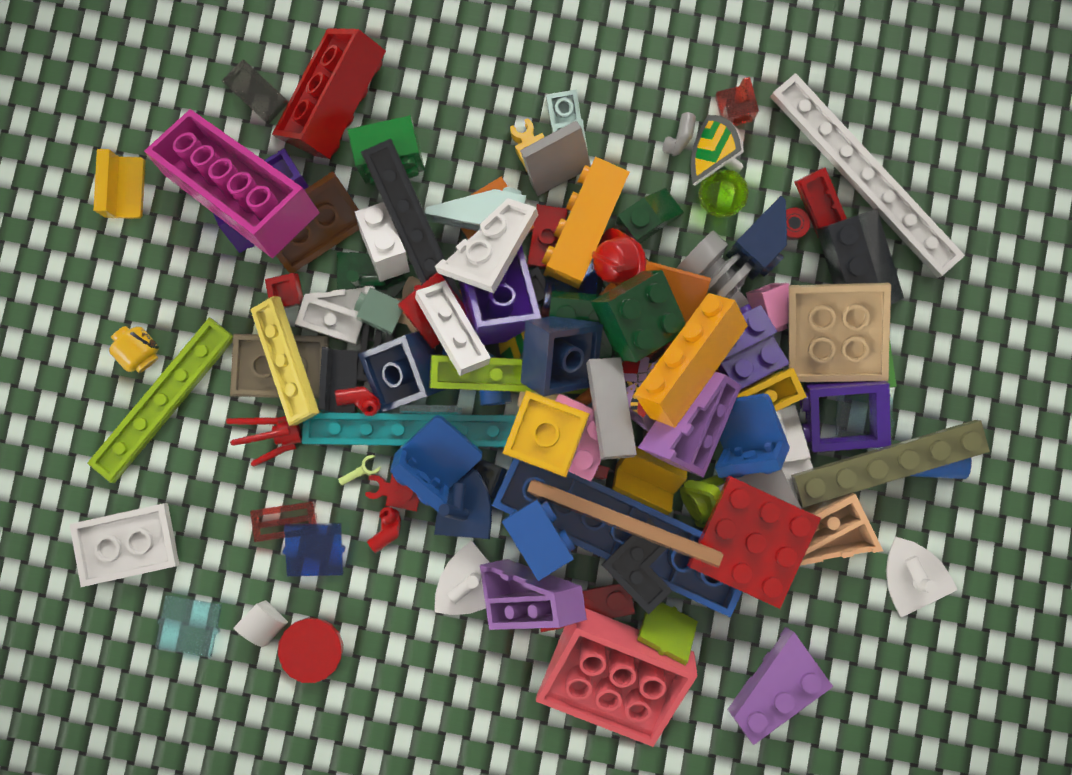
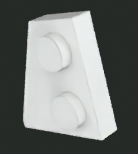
M364 286V288L305 294L295 325L356 345L363 322L357 320L358 311H355L354 307L361 292L367 295L370 287L373 289L375 287Z

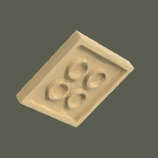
M891 284L789 285L788 361L790 364L788 369L794 368L800 382L888 381Z

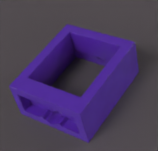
M887 381L804 383V392L807 397L799 402L801 412H805L806 423L801 424L806 443L812 452L880 448L891 445L890 384ZM869 393L870 435L820 438L819 397Z

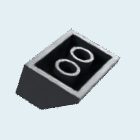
M877 209L816 229L833 284L890 283L891 305L904 298Z

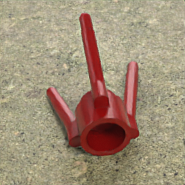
M286 416L274 418H228L226 420L227 424L238 425L277 424L272 426V431L245 436L230 441L232 446L273 438L276 445L282 444V446L251 461V466L253 467L286 451L297 449L296 443L302 442L300 424L289 426Z

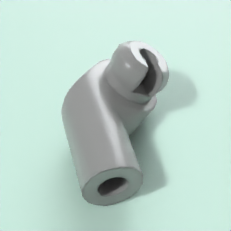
M686 112L681 115L676 139L669 136L665 138L662 148L664 153L677 156L681 154L690 142L696 122V116L693 113Z

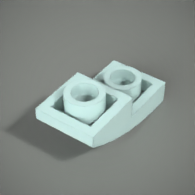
M577 89L547 94L546 101L552 133L577 121L582 128L586 144Z

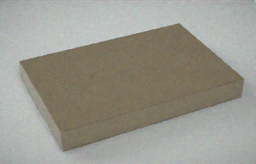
M233 334L230 396L280 398L259 334ZM293 335L314 398L319 399L322 347H329V337Z

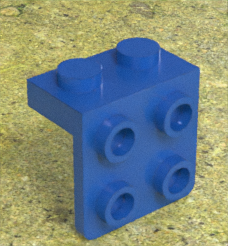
M762 393L736 398L720 437L723 451L715 469L719 478L728 477V475L740 478L755 473L771 474L782 469L790 446L768 394Z
M436 415L394 454L390 472L399 484L408 486L414 491L423 504L430 505L439 512V507L442 504H447L449 488L482 459V451L444 417Z

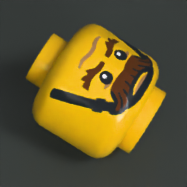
M124 326L111 336L114 342L111 344L109 352L125 371L141 373L158 360L156 354L159 347L142 327L138 326L129 329L127 326Z

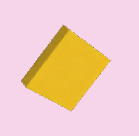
M526 390L502 454L566 478L590 414Z

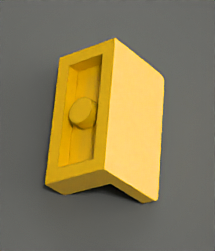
M97 149L93 211L105 218H142L146 162L142 157H119L110 149Z
M635 446L637 455L630 458H620L616 463L612 489L665 515H669L672 512L674 494L686 481L687 471L674 467Z

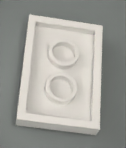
M168 503L70 524L81 587L180 566Z

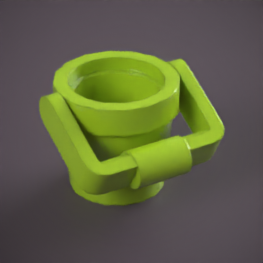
M718 475L702 481L688 480L684 483V487L680 488L682 501L697 527L705 528L721 493L717 486L725 483V481L719 478Z

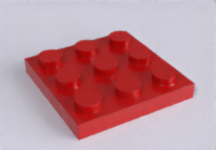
M728 475L698 541L699 544L722 552L723 558L720 566L717 568L694 558L690 559L687 566L780 609L821 518Z

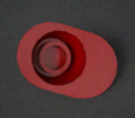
M611 228L603 233L596 251H593L591 255L594 269L603 281L618 286L640 272L646 271V256L639 242L619 229Z

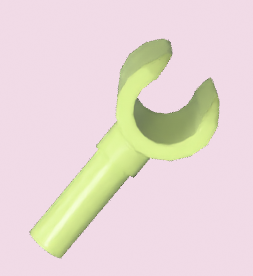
M369 455L365 457L362 461V466L339 478V483L344 485L365 474L376 475L380 471L381 466L373 471H369L365 467L366 463L376 458V456Z

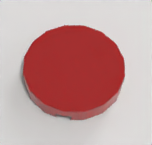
M307 617L294 622L284 631L279 641L278 657L283 670L291 678L301 683H316L326 679L338 668L342 659L344 644L340 632L332 623L319 618Z

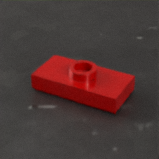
M826 167L794 181L818 238L817 228L847 219Z
M537 204L538 216L534 222L527 266L546 269L547 265L543 264L542 260L548 246L555 248L559 238L554 236L560 219L566 220L567 209Z

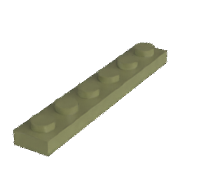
M973 420L795 473L791 477L798 502L804 508L988 453L990 450L982 421Z

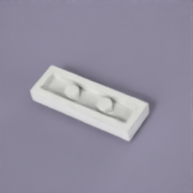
M446 281L416 291V301L458 374L461 376L488 365L491 357Z

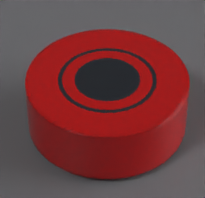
M794 207L786 210L787 240H798L808 232L810 218L800 208Z

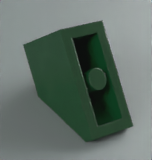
M667 188L643 197L620 213L616 220V226L620 231L641 244L683 215L684 212Z

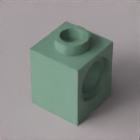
M371 287L367 295L361 292L354 307V310L358 311L357 320L392 335L402 314V310L397 305L401 301Z

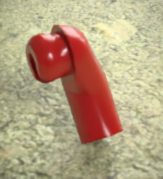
M365 387L335 390L337 406L355 404L367 416H374L380 409L379 399Z

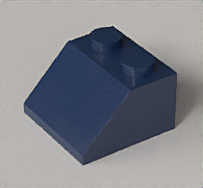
M780 196L735 242L726 254L728 258L737 253L741 255L740 259L735 263L740 269L747 262L750 263L753 268L747 276L752 280L759 273L765 277L784 258L780 252L787 246L786 199Z
M554 316L526 320L521 383L543 397L590 388L586 363L589 359H599L603 324Z
M419 332L401 336L358 354L372 393L380 401V413L446 390L430 388L431 355L437 354L435 348L431 349Z

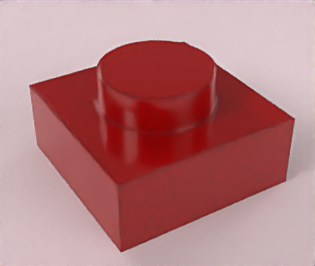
M290 273L265 279L268 298L272 296L280 297L284 309L302 304L303 294L299 274Z

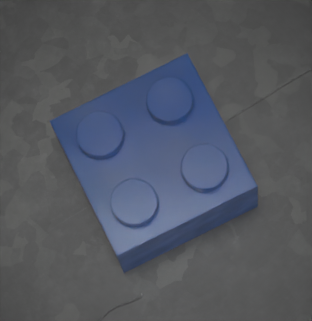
M536 498L504 518L502 523L536 579L540 581L574 559L571 551L575 549V545L565 529L559 532L555 527L553 521L557 519V516L548 501L546 500L541 504L539 499Z

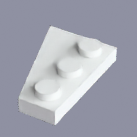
M507 198L480 224L481 229L468 241L463 239L456 246L457 251L446 261L442 259L435 266L437 272L495 293L538 216L536 207Z

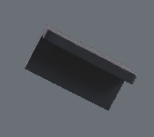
M322 347L319 411L325 413H357V406L355 404L337 406L335 390L358 387L359 351L333 350L330 347Z

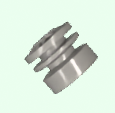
M713 230L690 252L676 269L710 277L711 281L707 294L711 293L730 299L743 286L753 266L747 262L738 272L732 268L741 255L737 253L725 261L721 256L729 244Z

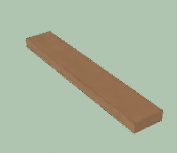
M531 480L527 491L535 497L547 500L711 566L719 568L723 554L720 551L540 481Z

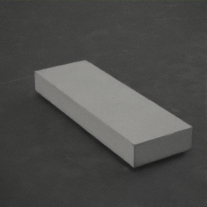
M621 357L589 359L586 365L601 460L634 457L637 453Z

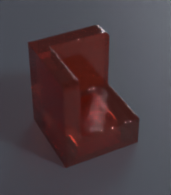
M750 77L743 78L738 87L717 91L715 94L720 116L731 121L734 126L753 122L759 112Z

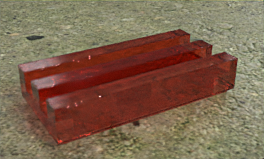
M315 501L250 511L254 542L318 533L319 526H317L316 521L318 519L317 513H315ZM307 509L308 515L259 522L258 517ZM309 521L310 526L308 528L263 535L260 532V528Z

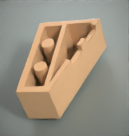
M850 493L803 508V510L820 517L821 520L800 566L824 562L823 560L847 558L853 557L854 554L883 551L856 494Z

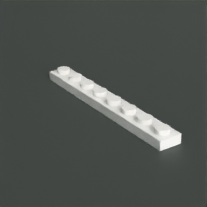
M796 73L772 93L771 99L873 209H877L882 219L937 278L943 276L965 256Z

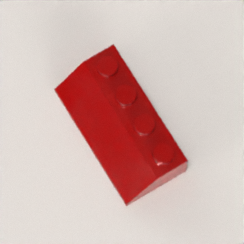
M328 28L272 135L313 156L330 159L338 150L340 139L345 129L353 122L354 112L359 102L367 95L371 79L380 70L382 58L386 50L359 29Z

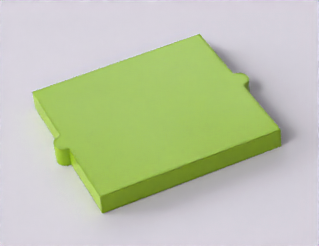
M661 602L650 614L645 611L637 640L658 651L659 655H666L686 665L689 660L698 621L679 612L675 606L670 607Z

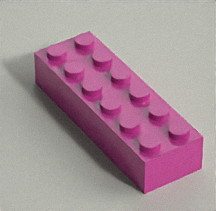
M191 109L144 150L164 176L272 259L320 213L303 187Z

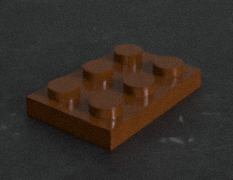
M333 171L305 189V192L320 213L276 255L289 274L296 272L359 230L355 211L359 209Z

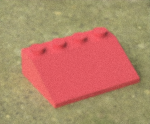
M585 608L587 620L564 627L537 693L536 702L654 747L697 678L694 651L690 652L688 663L683 665L666 655H659L658 651L638 641L639 629Z

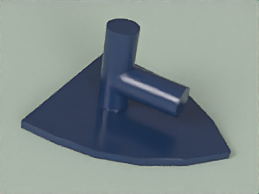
M474 467L449 488L447 504H442L437 513L434 535L490 539L492 524L490 496L482 476Z

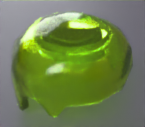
M718 170L702 180L697 195L701 208L709 215L724 218L736 215L746 205L749 190L746 180L733 170Z

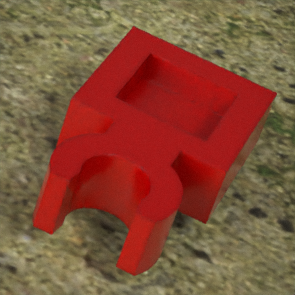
M393 474L390 483L386 482L382 476H369V480L379 483V490L376 493L366 492V497L378 499L382 496H387L385 506L418 511L420 500L416 493L408 486L399 484L393 477Z

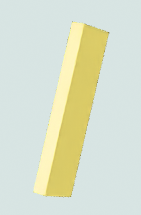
M272 296L250 310L288 424L293 426L319 414V410L281 298Z

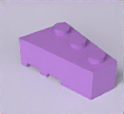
M715 372L675 428L655 421L638 448L674 467L704 477L741 385L727 375Z
M509 559L480 565L489 630L560 628L587 620L582 586L550 574L538 581L530 567Z
M786 627L781 632V637L774 647L762 659L763 662L752 677L750 676L727 709L753 745L833 687L795 632Z

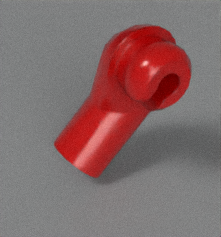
M385 507L380 511V532L367 540L369 547L374 553L379 552L399 537L401 516L397 509Z

